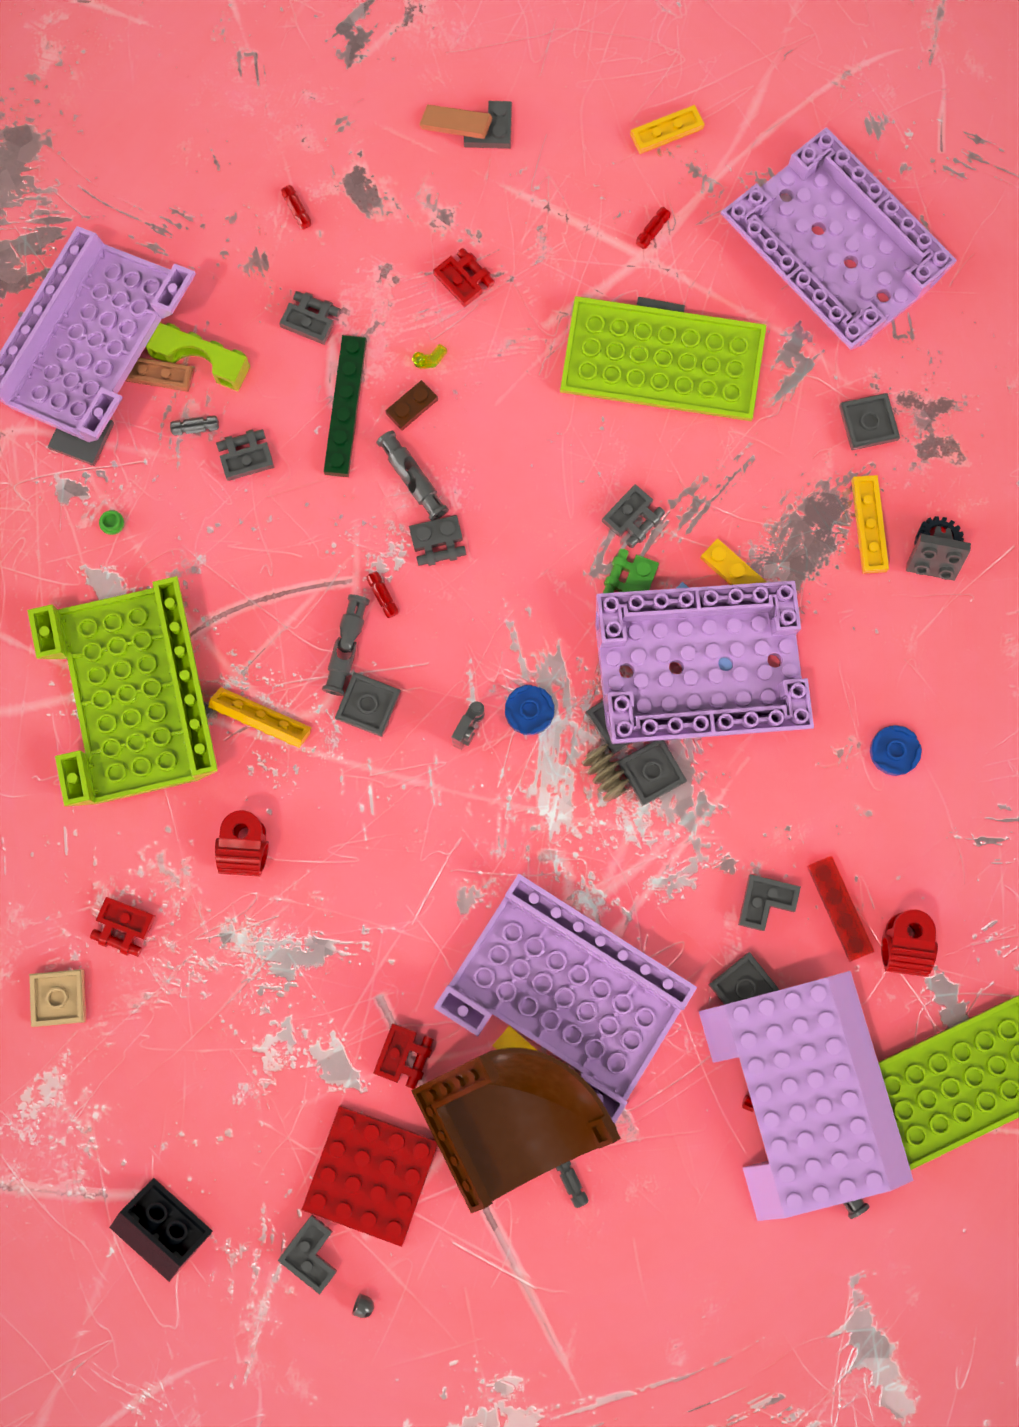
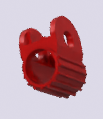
M237 810L228 814L222 821L219 838L215 840V859L219 874L257 877L262 875L268 856L269 841H266L265 826L253 813ZM244 828H248L247 836L239 838V832Z
M911 909L894 915L888 921L885 935H883L881 941V956L886 972L929 977L936 961L938 943L935 942V923L927 913ZM908 926L913 929V938L907 932Z

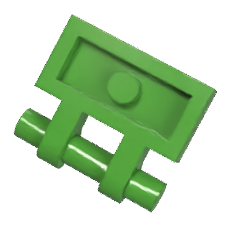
M620 549L618 555L613 558V568L610 576H607L605 579L603 593H614V590L619 592L649 590L659 563L637 554L633 563L628 562L626 559L629 552L625 549ZM622 570L629 572L625 583L619 581Z

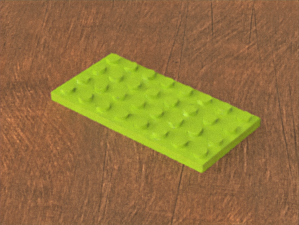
M575 296L560 393L752 421L767 325Z
M1019 995L878 1062L910 1170L1019 1118Z

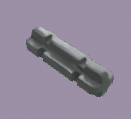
M215 415L207 416V419L199 417L184 419L183 422L177 420L170 422V429L174 436L183 435V432H186V434L206 432V429L213 431L219 429V421Z
M568 1161L556 1167V1170L561 1172L559 1176L568 1195L573 1197L571 1201L574 1207L580 1208L588 1203V1198L585 1192L581 1191L583 1187L574 1169H570L571 1163Z

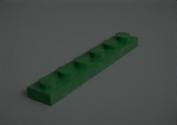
M342 335L324 475L349 478L367 344L366 337Z

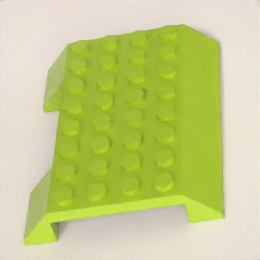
M177 576L153 581V588L62 609H57L51 604L27 610L36 658L67 659L85 753L79 750L55 756L65 807L101 804L198 781L218 771Z

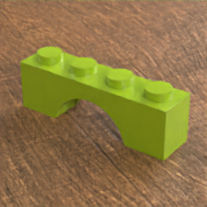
M159 323L146 345L150 357L164 362L176 363L188 356H199L208 360L212 364V374L216 383L238 392L250 368L248 359L243 352L236 349L228 350L222 344L213 340L210 342L205 341L196 333L180 331L177 326L171 323L166 325Z

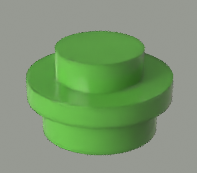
M106 511L99 519V526L104 533L115 535L122 531L124 518L117 511Z

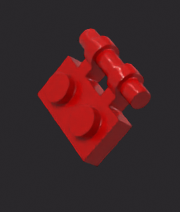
M461 248L457 252L460 258L458 262L450 256L433 269V274L465 308L483 293V289L479 286L480 283H484L488 288H491L495 281L490 277L491 273L476 262L477 258L472 253H468L464 248ZM470 268L475 275L471 277L465 269Z
M106 897L96 919L97 922L105 924L102 932L93 929L90 939L98 941V945L103 947L111 946L120 950L121 954L126 956L131 954L139 957L142 947L135 945L134 940L136 937L146 940L156 916ZM114 928L126 933L124 940L112 936Z
M392 1023L373 1074L396 1083L399 1082L401 1074L408 1075L405 1086L415 1089L418 1081L422 1080L424 1075L422 1070L427 1057L430 1058L432 1054L431 1046L434 1039L424 1036L421 1045L413 1043L417 1032ZM410 1050L418 1053L412 1068L405 1066Z

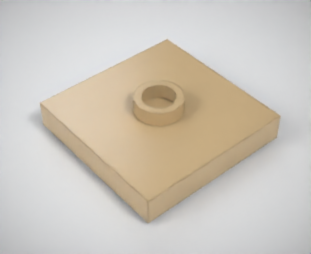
M84 969L29 974L31 1027L86 1022Z

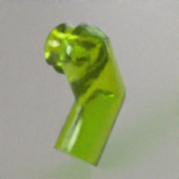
M438 344L431 354L424 355L423 353L416 352L412 356V361L418 369L435 368L448 350L443 345Z

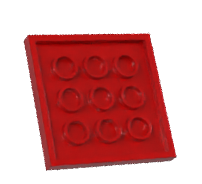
M339 1106L301 1210L402 1247L438 1145L435 1140Z

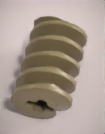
M604 744L584 756L587 758L582 762L585 767L591 766L587 771L588 775H596L593 783H602L598 788V792H607L603 797L604 802L614 800L632 789H625L629 779L620 780V776L624 771L614 770L619 762L609 761L614 753L605 754L604 751L609 746L608 744Z

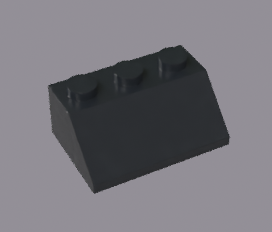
M155 1178L119 1212L109 1227L168 1282L186 1265L213 1232Z

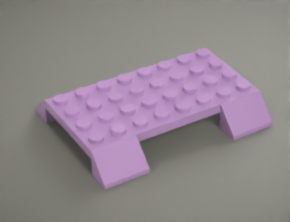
M76 226L0 351V402L15 411L87 442L98 440L123 398L118 394L160 321L173 314L195 277V271L175 263L170 270L108 246L102 242L95 232Z
M518 874L501 904L433 1008L477 1037L493 1014L581 1071L579 1075L595 1091L612 1121L616 1123L628 1103L627 1099L697 987L521 874Z
M851 971L698 1011L713 1063L738 1057L740 1059L768 1161L742 1167L757 1221L789 1218L889 1192L914 1181Z

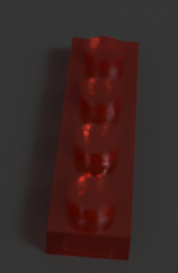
M829 856L808 865V871L848 961L852 962L875 952L833 857Z

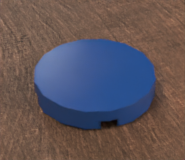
M524 685L516 688L509 694L505 703V717L514 731L523 735H536L550 726L554 718L555 705L552 697L545 689Z
M893 725L882 729L874 736L869 752L871 760L878 770L887 775L900 776L907 774L917 766L921 759L922 748L914 732L906 727Z

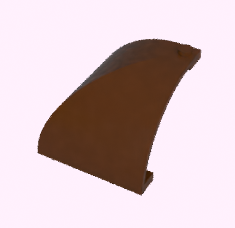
M513 1047L490 1051L411 1090L471 1213L487 1208L493 1204L492 1201L561 1164L595 1149L613 1144L621 1139L615 1123L591 1086L576 1071L562 1061L532 1049Z

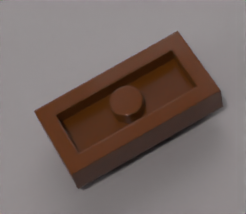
M421 380L386 409V415L403 431L438 401V396Z

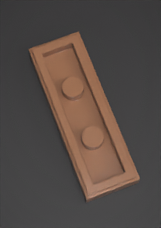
M427 104L419 125L423 130L485 139L492 117L489 113Z
M139 357L125 381L189 392L193 367Z

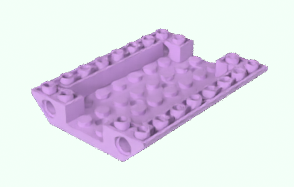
M827 127L791 155L789 164L760 187L756 183L721 211V215L850 350L867 343L927 293L957 261ZM788 194L792 200L785 202L780 198V195ZM820 227L824 233L816 235L813 233L812 228ZM852 260L855 262L856 267L848 268L845 266L844 261ZM883 293L887 295L888 301L881 302L877 299L876 295Z
M795 581L596 594L595 628L604 714L612 744L814 729L808 678L802 679L796 634L801 630ZM768 656H776L780 661L779 667L770 666L767 660ZM719 659H729L732 663L731 670L724 671L720 669L718 665ZM672 662L679 663L682 667V672L680 674H673L669 670V664ZM629 666L633 672L632 677H622L619 672L620 667Z

